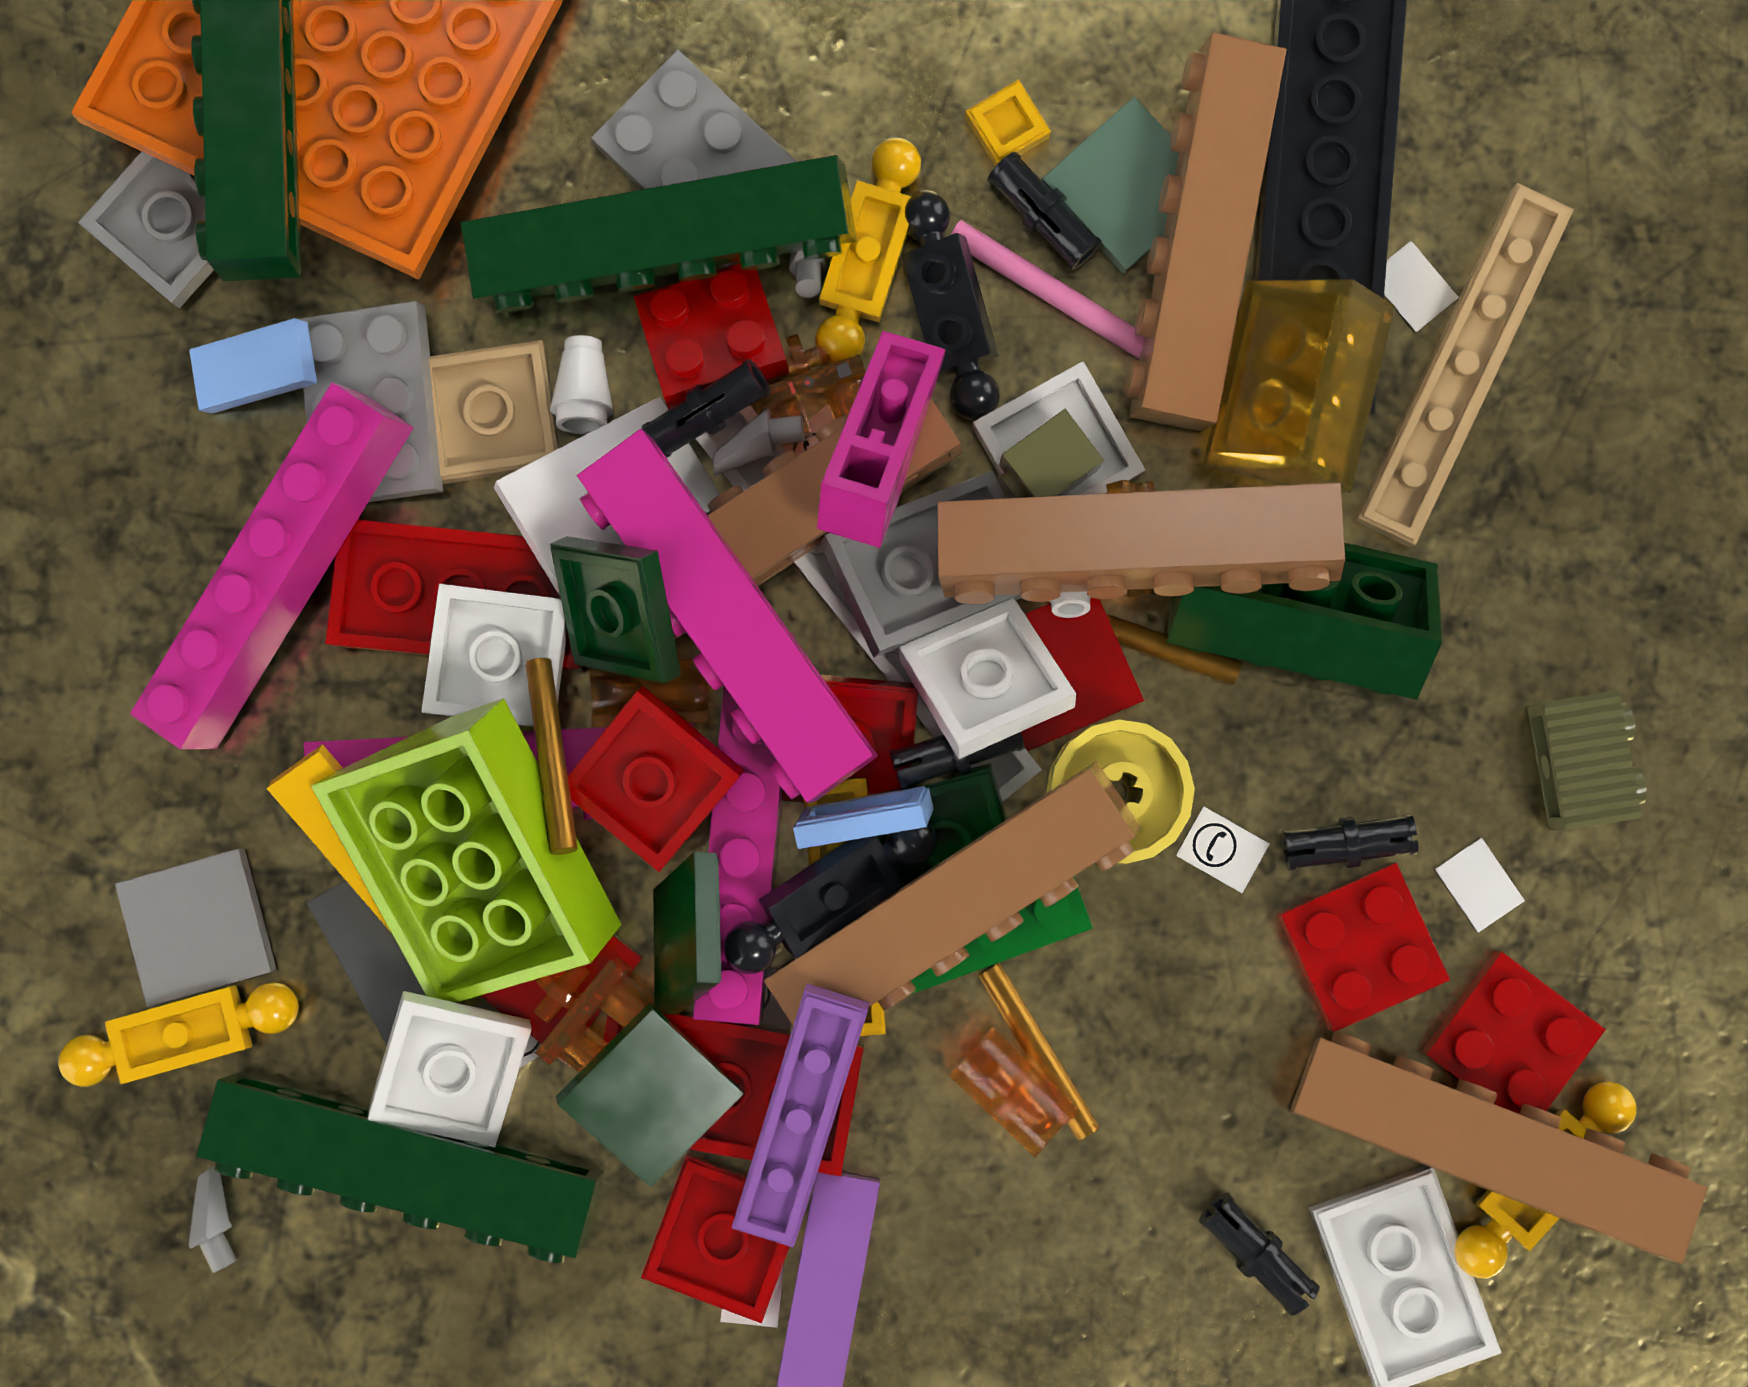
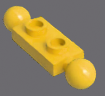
M902 138L887 139L875 149L872 155L871 167L877 179L876 186L859 180L856 181L851 197V206L857 241L841 244L842 254L832 257L820 294V305L836 309L835 316L824 320L818 327L815 335V346L819 355L832 365L838 366L846 362L851 364L862 354L865 346V334L859 324L860 318L880 323L907 238L909 223L905 217V206L911 196L901 194L900 191L902 188L912 184L918 177L921 169V157L917 148L911 142Z
M269 982L258 986L252 991L247 1002L241 1003L237 985L109 1020L105 1022L109 1041L105 1042L94 1035H81L71 1039L60 1052L58 1060L59 1069L62 1076L71 1084L88 1087L101 1082L109 1074L111 1068L116 1066L121 1085L253 1047L248 1028L254 1027L256 1030L266 1034H276L288 1029L298 1015V1000L295 993L288 986L277 982Z
M1605 1081L1595 1084L1586 1092L1582 1103L1584 1116L1579 1121L1565 1109H1560L1555 1115L1561 1118L1559 1130L1583 1139L1586 1128L1604 1134H1615L1626 1130L1633 1123L1637 1108L1633 1095L1626 1087L1616 1082ZM1487 1190L1476 1202V1205L1491 1220L1486 1226H1471L1459 1234L1454 1249L1456 1261L1460 1268L1472 1277H1493L1506 1264L1508 1257L1506 1244L1511 1238L1517 1241L1525 1250L1531 1251L1559 1218Z

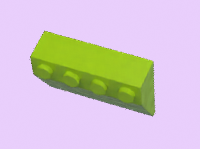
M504 698L443 720L338 770L336 773L311 785L419 984L428 997L456 1003L590 964L622 925L577 837V851L563 855L551 854L539 764Z

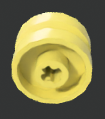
M1119 719L1091 726L1061 746L1047 769L1044 795L1096 761L1111 782L1119 781L1126 788L1127 796L1124 802L1141 828L1136 837L1129 841L1134 851L1118 863L1127 864L1152 858L1177 840L1191 817L1195 788L1188 761L1170 737L1148 724Z

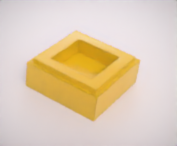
M1019 79L965 111L967 123L994 166L1012 152H1017L1020 156L1048 140L1051 135V130Z

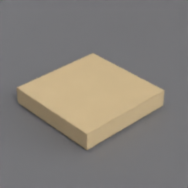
M543 340L430 356L429 364L440 477H442L443 484L508 475L560 448L556 416L550 412L553 393L546 344Z

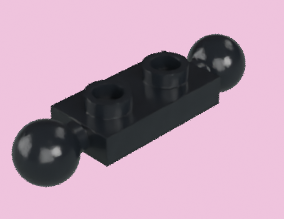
M917 191L910 195L911 198L905 206V217L909 223L907 234L913 239L918 240L920 247L901 254L924 341L926 344L945 349L939 375L945 376L953 372L956 373L957 377L950 388L951 405L963 418L978 420L994 411L999 403L1000 390L996 380L987 372L982 371L979 365L981 362L998 357V350L966 237L955 233L944 238L943 233L950 221V211L946 201L933 191Z
M928 822L924 828L886 834L885 842L882 844L877 836L846 841L760 898L759 902L769 919L762 924L754 921L742 922L735 925L728 932L723 945L724 956L728 964L734 970L743 974L762 972L772 963L776 954V946L781 942L785 949L797 959L901 889L903 886L893 867L899 863L908 866L919 865L932 856L937 845V835L933 825Z

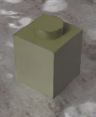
M1065 408L1002 454L999 466L1004 473L998 477V481L1009 498L1064 496L1095 474L1101 467L1104 459Z

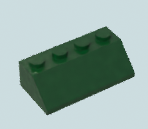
M1344 543L1345 563L1341 580L1330 581L1329 586L1319 590H1294L1289 587V583L1262 584L1259 590L1250 593L1224 592L1221 586L1194 587V591L1186 595L1172 596L1166 643L1183 646L1195 652H1209L1244 660L1257 666H1270L1297 672L1318 680H1332L1367 688L1384 695L1393 694L1417 700L1442 644L1438 564Z

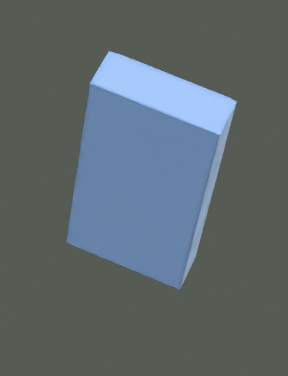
M296 318L189 349L199 411L216 413L317 384L308 322Z
M921 786L808 806L793 826L797 848L802 849L924 828L927 826L934 810L930 789Z

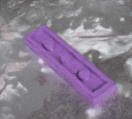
M806 983L734 1218L733 1229L794 1248L868 1012L869 1002Z
M843 1172L841 1177L817 1173L777 1387H843L880 1179Z

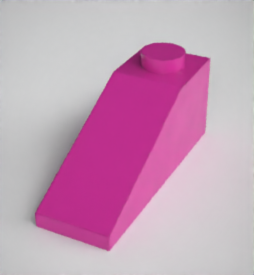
M882 331L821 483L817 529L881 548L907 476L944 359L945 349Z

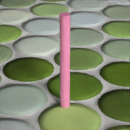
M963 220L957 223L951 235L959 233L966 237L971 256L1137 359L1140 358L1144 337L1135 335V327Z

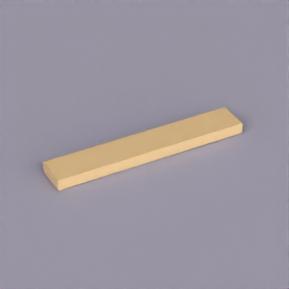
M1516 183L1510 190L1356 514L1355 522L1409 548L1416 545L1574 209L1519 183Z

